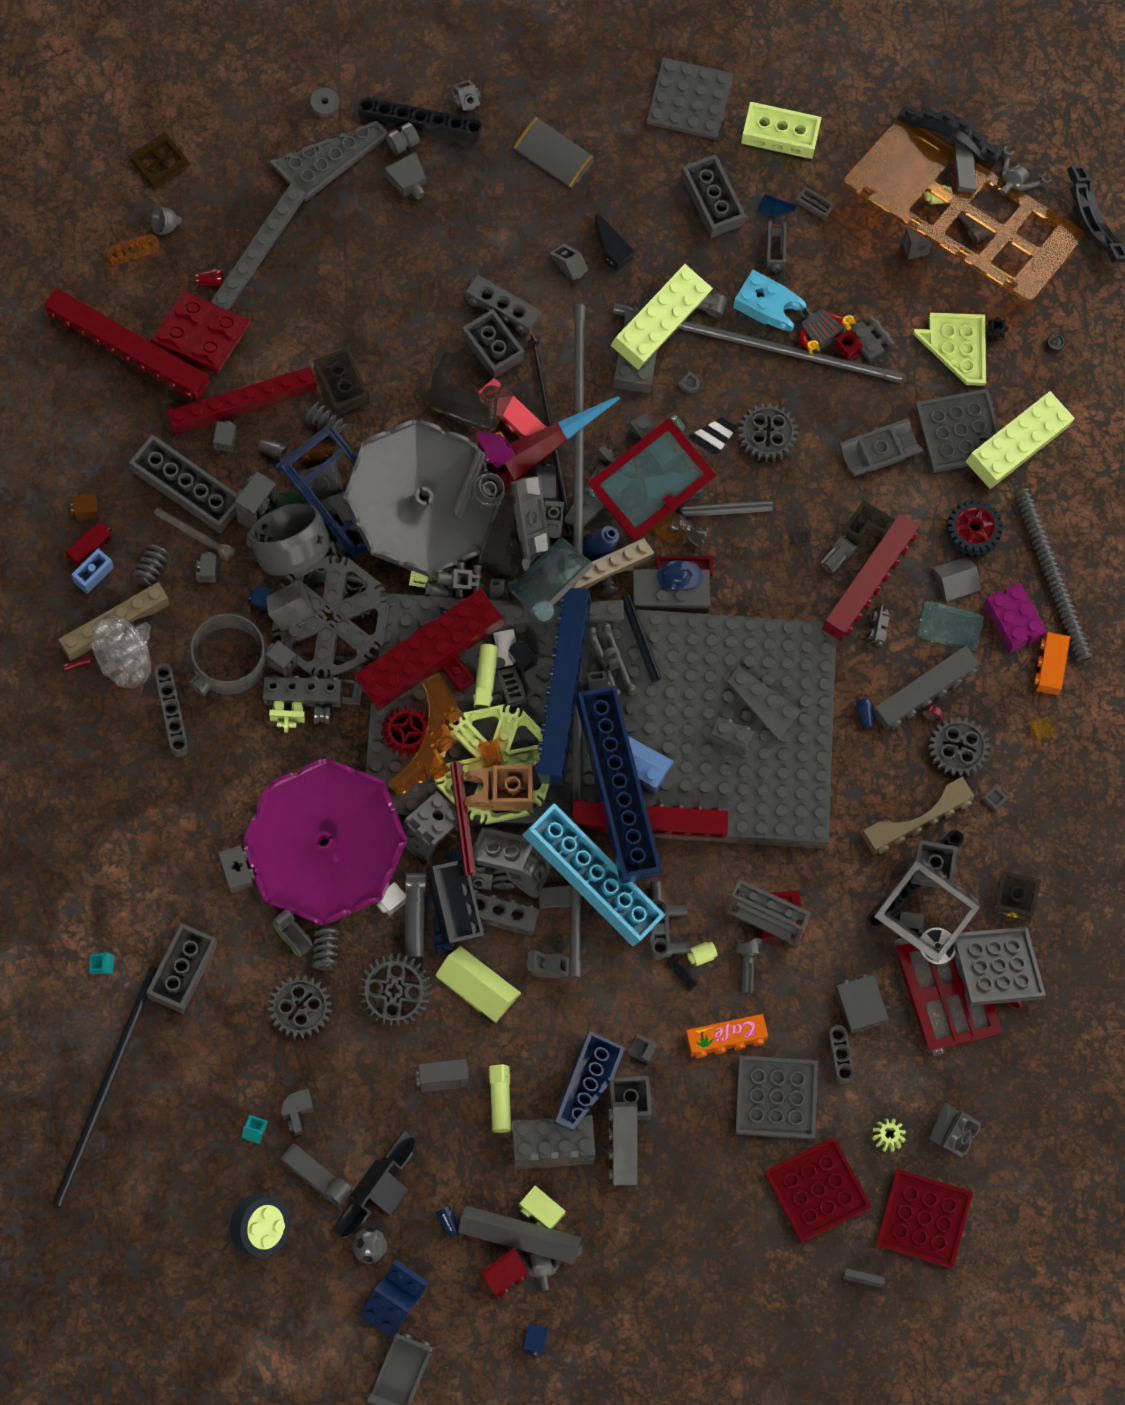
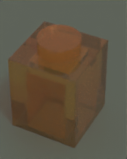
M497 739L478 744V751L484 768H490L493 765H504V758Z

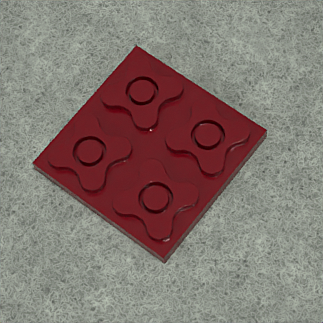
M183 291L152 337L151 342L177 357L218 374L250 326L251 320Z
M835 1137L764 1171L801 1244L872 1208Z
M896 1169L875 1246L953 1269L973 1191Z

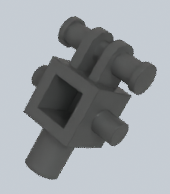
M457 562V569L449 570V573L437 572L436 584H447L448 589L456 590L455 597H463V591L471 589L473 594L482 587V583H480V579H483L481 575L482 566L473 565L472 575V570H465V563Z

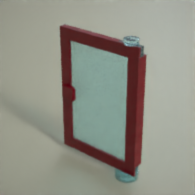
M672 415L586 483L588 486L586 488L587 493L592 498L596 496L633 542L717 477V474L682 433L685 430V426L676 415Z

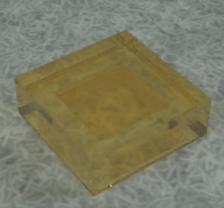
M1048 716L1030 723V727L1038 742L1056 734Z

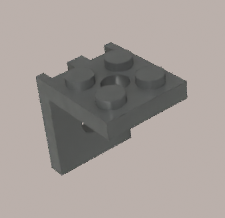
M438 791L405 819L402 826L408 839L405 847L424 865L431 861L437 844L458 826L456 808ZM439 814L442 816V820H435L432 815Z

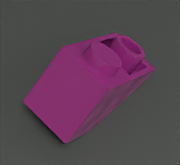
M484 432L476 434L479 439L477 444L486 454L485 460L488 464L492 463L497 469L516 456L510 443L501 434Z

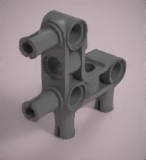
M651 882L650 900L665 914L650 931L649 947L652 957L661 960L672 956V954L690 953L689 942L672 943L669 936L668 918L670 916H687V904L669 905L662 895V882ZM661 945L665 948V951L659 953L655 950V947Z

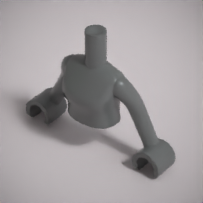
M1008 146L1004 147L1002 152L1004 164L1001 176L1006 184L1000 190L1002 195H1006L1011 188L1025 191L1038 186L1043 188L1049 187L1052 178L1049 181L1044 180L1046 174H1043L1038 181L1024 184L1030 177L1029 172L1024 167L1016 164L1008 171L1009 162L1014 154V150L1012 153H1007Z
M515 1249L528 1274L540 1278L541 1291L549 1290L548 1277L557 1272L560 1261L554 1259L552 1264L551 1258L531 1254L530 1267V1264L519 1249Z

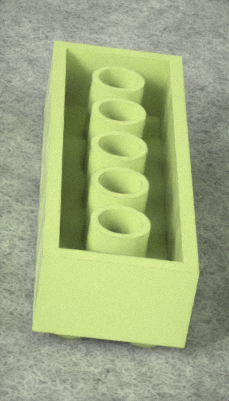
M684 264L618 334L611 346L639 370L700 305L713 288Z
M1050 391L973 451L965 462L991 489L1066 430L1075 418Z

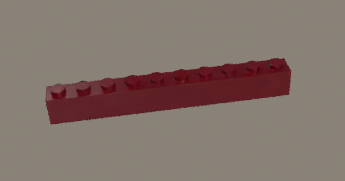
M56 288L44 303L47 311L46 314L54 320L57 318L67 328L72 327L76 329L78 334L83 337L88 336L98 346H105L110 353L114 355L116 353L119 354L127 363L132 362L136 364L137 368L141 371H148L156 380L167 382L170 388L174 390L179 389L189 399L194 398L198 401L210 385L207 374L59 288Z

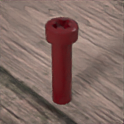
M86 655L85 658L64 664L65 671L86 663L89 665L91 664V658L89 655Z

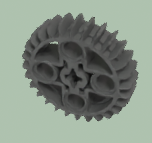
M390 953L389 959L382 955V962L376 958L374 960L376 966L370 963L368 966L371 971L365 969L364 973L367 977L362 976L360 978L362 981H365V983L359 985L360 988H364V991H361L359 995H365L361 1003L367 1002L368 1004L364 1010L370 1008L372 1011L369 1013V1016L377 1015L375 1021L383 1018L382 1024L390 1020V1026H393L394 1021H397V1025L400 1026L402 1020L405 1024H408L409 1017L412 1021H415L416 1017L414 1014L422 1015L419 1009L426 1010L427 1007L423 1003H429L430 1000L426 996L432 994V992L427 991V988H430L432 984H426L430 977L423 976L426 969L420 971L419 968L422 964L419 963L415 966V958L409 962L408 955L401 959V953H398L396 958H394L393 953ZM394 965L402 968L401 975H396L393 972ZM388 966L387 978H374L380 969ZM407 968L415 974L418 982L406 981ZM373 982L380 985V992L372 990L371 984ZM395 983L396 988L400 989V991H398L396 995L394 994V990H391V988L395 986ZM411 987L419 989L420 994L418 997L411 995ZM372 997L384 998L383 1010L375 1004ZM404 1001L417 1002L412 1009L402 1013ZM390 1004L397 1006V1014H392L389 1011L388 1007Z

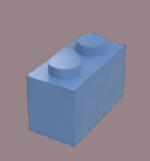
M98 548L71 575L73 582L88 594L114 567L112 560Z

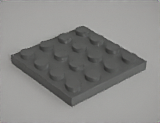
M663 57L646 124L717 140L734 73Z
M988 389L919 401L915 404L933 473L969 466L965 461L971 453L999 432Z
M1027 927L961 932L954 941L953 945L969 1006L1041 1000L1046 997Z
M739 1055L735 1135L815 1140L818 1061Z

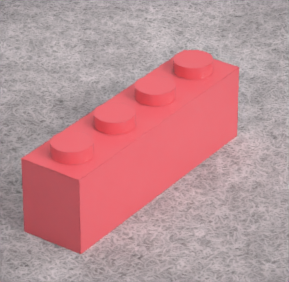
M495 378L478 392L479 404L485 409L488 408L492 416L497 421L501 420L505 424V428L510 433H514L518 440L546 428L534 414Z

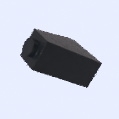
M541 464L537 466L536 476H540L545 506V501H556V466Z

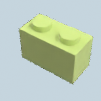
M536 1186L531 1189L519 1204L520 1212L529 1219L531 1217L536 1221L535 1225L553 1229L566 1212Z

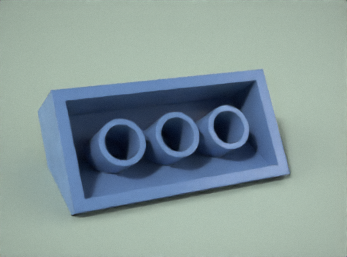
M629 737L640 785L649 792L656 794L674 761Z

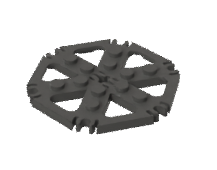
M329 555L314 565L293 573L295 579L287 575L290 584L301 580L316 614L284 631H281L273 621L272 632H275L273 637L281 636L280 642L291 651H293V644L317 634L313 660L307 662L295 653L296 664L311 676L314 673V676L319 677L320 671L323 670L324 678H327L329 676H339L371 662L366 655L372 659L375 658L371 654V650L373 648L381 650L380 646L376 645V642L383 646L390 604L387 596L380 597V593L385 591V588L379 587L382 586L379 581L350 558H348L347 562V558L342 556V561L338 564L337 556ZM320 568H325L327 571L323 598L303 583V577L306 574ZM348 572H354L367 582L368 587L365 591L344 600ZM280 584L282 588L286 587L285 584ZM376 609L378 611L376 631L373 635H368L350 620ZM324 611L330 614L334 612L333 617L338 623L332 620L327 621L328 617ZM338 636L357 651L355 659L341 665L334 664Z

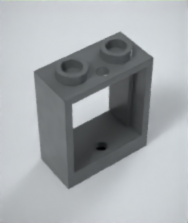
M467 1059L419 1064V1070L415 1071L416 1086L421 1087V1092L468 1087L469 1084Z

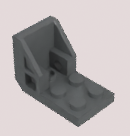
M482 827L473 847L475 864L504 870L509 881L530 897L538 898L551 870V864L523 836Z

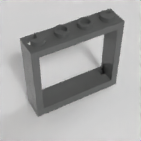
M916 858L876 911L874 917L938 963L978 911L980 903H978L979 899L971 893L967 895L963 892L961 885L955 881L953 883L946 879L947 876L940 870L936 872L930 868L931 864L928 861ZM917 869L971 907L940 950L886 912Z
M741 879L738 880L727 909L728 914L795 946H798L811 915V912ZM733 906L739 909L737 913L732 912ZM797 919L801 920L800 925L796 924ZM792 935L796 936L795 941L790 939Z

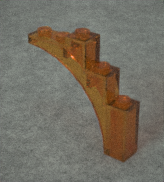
M439 672L422 682L428 698L429 722L423 742L412 761L401 773L388 782L391 789L397 795L407 792L412 786L423 782L428 776L435 781L451 771L441 752L449 750L457 743L448 724L456 722L464 713Z

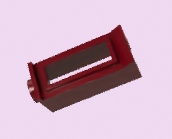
M98 520L97 525H93L70 548L65 549L66 557L78 568L98 548L101 550L113 540L111 528L106 523L102 524Z

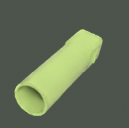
M480 645L475 695H473L475 709L489 708L493 701L492 693L498 656V647L496 645Z
M504 1064L489 1066L492 1132H510L509 1066Z

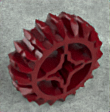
M404 706V711H401L398 707L397 713L390 711L391 717H385L387 723H382L381 725L383 728L381 735L384 736L382 742L387 743V749L392 748L393 754L399 751V757L406 753V757L409 758L411 752H413L414 756H417V750L423 753L424 747H429L428 741H431L433 737L430 735L433 733V728L430 727L432 722L427 721V714L422 716L421 709L416 713L414 706L411 708V711L408 710L407 706ZM407 719L403 724L397 723L400 720ZM413 720L420 724L423 732L413 726ZM408 726H409L410 732H408V734H406V737H405L404 732H406V730L408 729ZM391 732H395L396 735L401 737V743L393 738ZM419 739L417 742L413 744H408L410 740Z

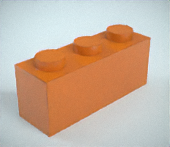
M1047 632L1046 637L1041 639L1040 649H1043L1042 656L1039 655L1037 666L1040 667L1039 673H1036L1034 684L1037 685L1036 691L1054 695L1060 694L1070 636Z

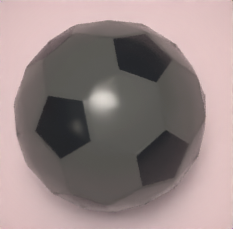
M373 1228L359 1231L352 1240L353 1255L365 1264L379 1262L387 1252L386 1237L379 1230Z

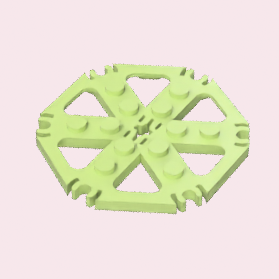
M505 704L460 713V716H456V720L459 722L458 725H453L452 722H449V728L446 725L433 764V768H435L433 769V774H441V778L435 779V784H437V788L454 806V793L451 790V763H446L444 760L451 740H458L474 756L471 759L456 761L462 765L464 781H467L465 778L466 772L490 768L492 765L491 760L494 762L499 761L498 765H533V767H535L537 760L540 761L538 745L510 750L519 726H526L539 742H543L541 728L524 711L518 717L520 708H517L514 714L509 712L510 705H507L505 712H503ZM488 717H496L499 720L491 744L472 726L473 721ZM542 783L540 789L533 790V803H536L539 807L542 806L541 800L544 803L550 784ZM477 785L475 794L482 791V785ZM467 806L468 814L471 811L470 820L473 821L474 816L479 815L481 817L480 823L482 824L485 817H487L485 825L530 815L527 810H512L496 814L492 810Z

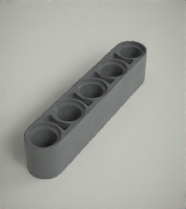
M161 663L155 668V677L170 748L174 756L182 757L188 752V744L173 673L168 664ZM163 671L169 673L166 677H160L159 674ZM166 689L172 690V693L170 695H164L163 691H165ZM170 707L176 708V711L173 713H168L167 709ZM173 725L180 726V729L177 731H172L170 728ZM177 743L184 744L181 749H176L174 746Z

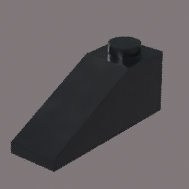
M597 213L595 214V225L605 262L610 268L619 271L634 259L635 251Z

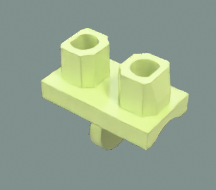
M274 701L272 710L269 713L270 721H277V727H284V733H288L289 728H296V722L305 723V712H303L301 702H293L291 711H285L284 702Z

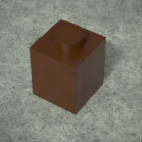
M96 494L73 496L74 503H70L71 513L75 514L76 520L99 518Z

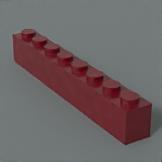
M311 366L168 410V420L175 436L217 423V421L220 422L316 392V380Z
M902 514L897 517L826 619L822 628L823 631L839 641H842L845 636H850L854 629L852 626L854 622L859 623L863 616V613H861L863 609L868 610L873 602L872 596L879 594L882 589L881 583L888 581L892 574L890 570L897 568L901 561L899 559L900 556H905L910 548L908 546L909 543H914L919 535L917 533L919 528L917 523Z
M577 799L573 801L570 819L581 830L607 831L600 800L588 802L585 799ZM663 804L646 806L652 834L725 839L728 834V811H723L722 808L704 810L703 807L688 809L681 805L665 807Z

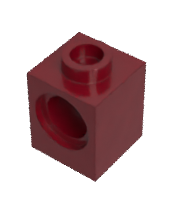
M851 329L845 332L841 331L835 336L833 346L845 360L850 361L862 352L863 344ZM848 342L851 346H845L843 343Z

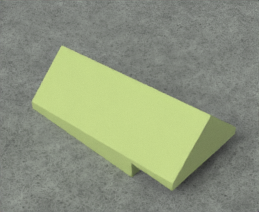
M461 946L447 956L435 975L480 1013L483 1012L495 1023L521 994L520 991Z

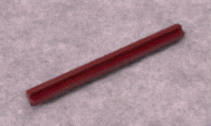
M453 762L450 764L463 869L465 875L471 876L476 871L467 805H465L466 795L462 765L460 762Z

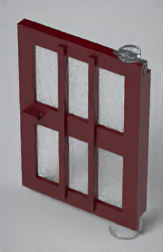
M964 929L962 932H970V929ZM903 937L894 941L899 966L928 1053L932 1052L933 1056L940 1055L945 1052V1048L998 1036L1003 1033L994 1004L969 1006L956 953L947 963L935 964L925 959L921 951Z

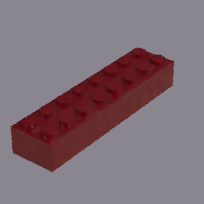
M480 588L354 674L355 680L376 710L380 711L504 626L503 617Z

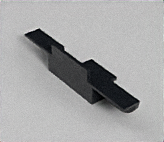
M405 1130L397 1138L382 1161L375 1160L350 1195L354 1200L332 1229L340 1238H349L362 1227L371 1214L364 1207L368 1199H371L390 1216L408 1192V1189L388 1172L391 1167L402 1170L416 1150V1140Z

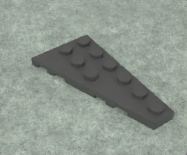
M378 121L356 128L355 131L340 134L339 137L334 139H327L305 147L302 151L294 154H286L285 157L278 160H270V165L289 185L293 184L306 192L307 196L304 199L306 202L384 141L388 132Z

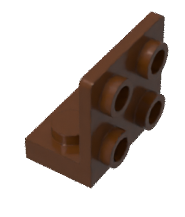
M331 440L320 441L296 460V468L305 469L326 462L333 456ZM304 443L294 444V450Z

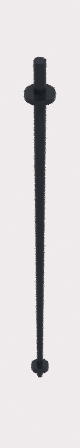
M531 334L528 345L533 346L548 427L552 425L536 347L539 344V339L535 338L534 334ZM556 449L552 452L554 466H556L561 502H564L563 515L565 520L570 509L558 450ZM565 522L567 534L562 537L573 546L574 529L571 524Z

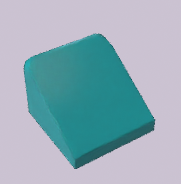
M107 952L90 954L88 973L113 974L114 955Z
M249 1115L243 1128L242 1138L260 1144L268 1121Z

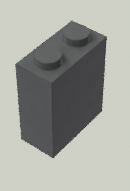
M868 974L857 977L855 981L850 982L848 979L838 983L839 985H837L835 992L849 1034L887 1024L889 1018L874 975L868 976Z

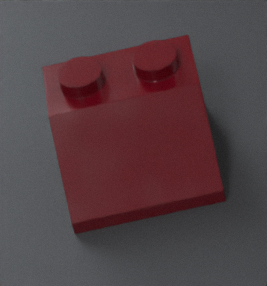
M513 1248L481 1272V1280L494 1298L497 1296L503 1297L510 1291L509 1287L514 1284L518 1286L527 1279L525 1276L528 1271Z

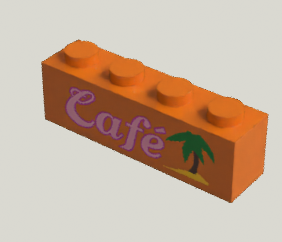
M763 1014L686 1030L685 1033L690 1057L695 1056L696 1058L706 1057L707 1053L712 1052L722 1054L726 1052V1049L731 1048L741 1050L746 1047L745 1045L750 1044L760 1046L765 1044L764 1041H767L769 1037Z

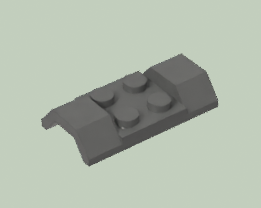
M909 418L839 444L845 465L849 473L854 477L869 471H875L923 452L922 447L917 444L911 431Z
M540 476L521 478L511 482L513 501L515 502L514 513L521 555L524 559H530V555L547 551L550 548Z

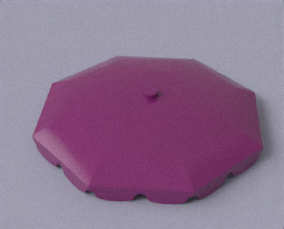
M330 759L315 761L302 767L298 772L289 773L273 780L264 789L256 808L257 813L250 821L246 830L243 847L244 851L247 852L248 862L255 873L257 886L265 902L325 926L382 901L408 841L385 782Z

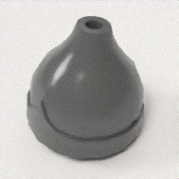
M156 207L152 211L151 226L158 235L168 234L182 223V218L169 208Z

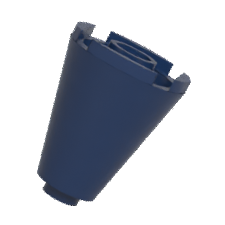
M606 526L583 536V555L593 562L614 552L619 539L618 531L612 526Z

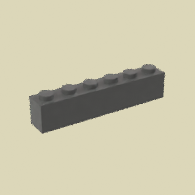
M966 645L876 706L874 715L886 731L890 728L894 730L902 724V720L915 716L918 713V709L921 707L925 709L926 706L933 703V699L936 697L941 698L947 694L949 688L952 686L954 688L958 687L963 682L962 679L967 676L969 678L974 676L978 672L977 669L980 662Z

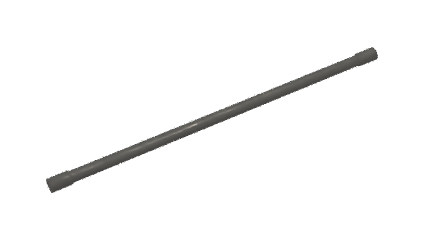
M615 303L613 314L625 317L626 311L639 313L641 310ZM684 321L678 327V329L868 374L892 382L901 383L903 378V372L882 369L816 352L810 355L808 350Z

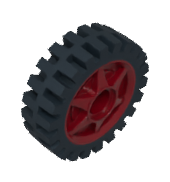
M967 500L963 504H958L952 510L946 525L947 539L950 540V545L955 546L957 552L959 550L962 551L961 554L963 555L969 554V557H973V555L980 557L981 554L986 555L989 551L994 550L1003 532V521L1000 520V514L996 513L997 509L995 507L991 508L989 503L987 505L984 504L982 500L980 502H977V500L969 502ZM970 526H976L979 530L974 531Z

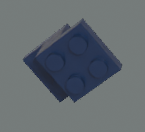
M396 1259L384 1279L372 1292L360 1316L393 1339L404 1320L416 1307L429 1282Z

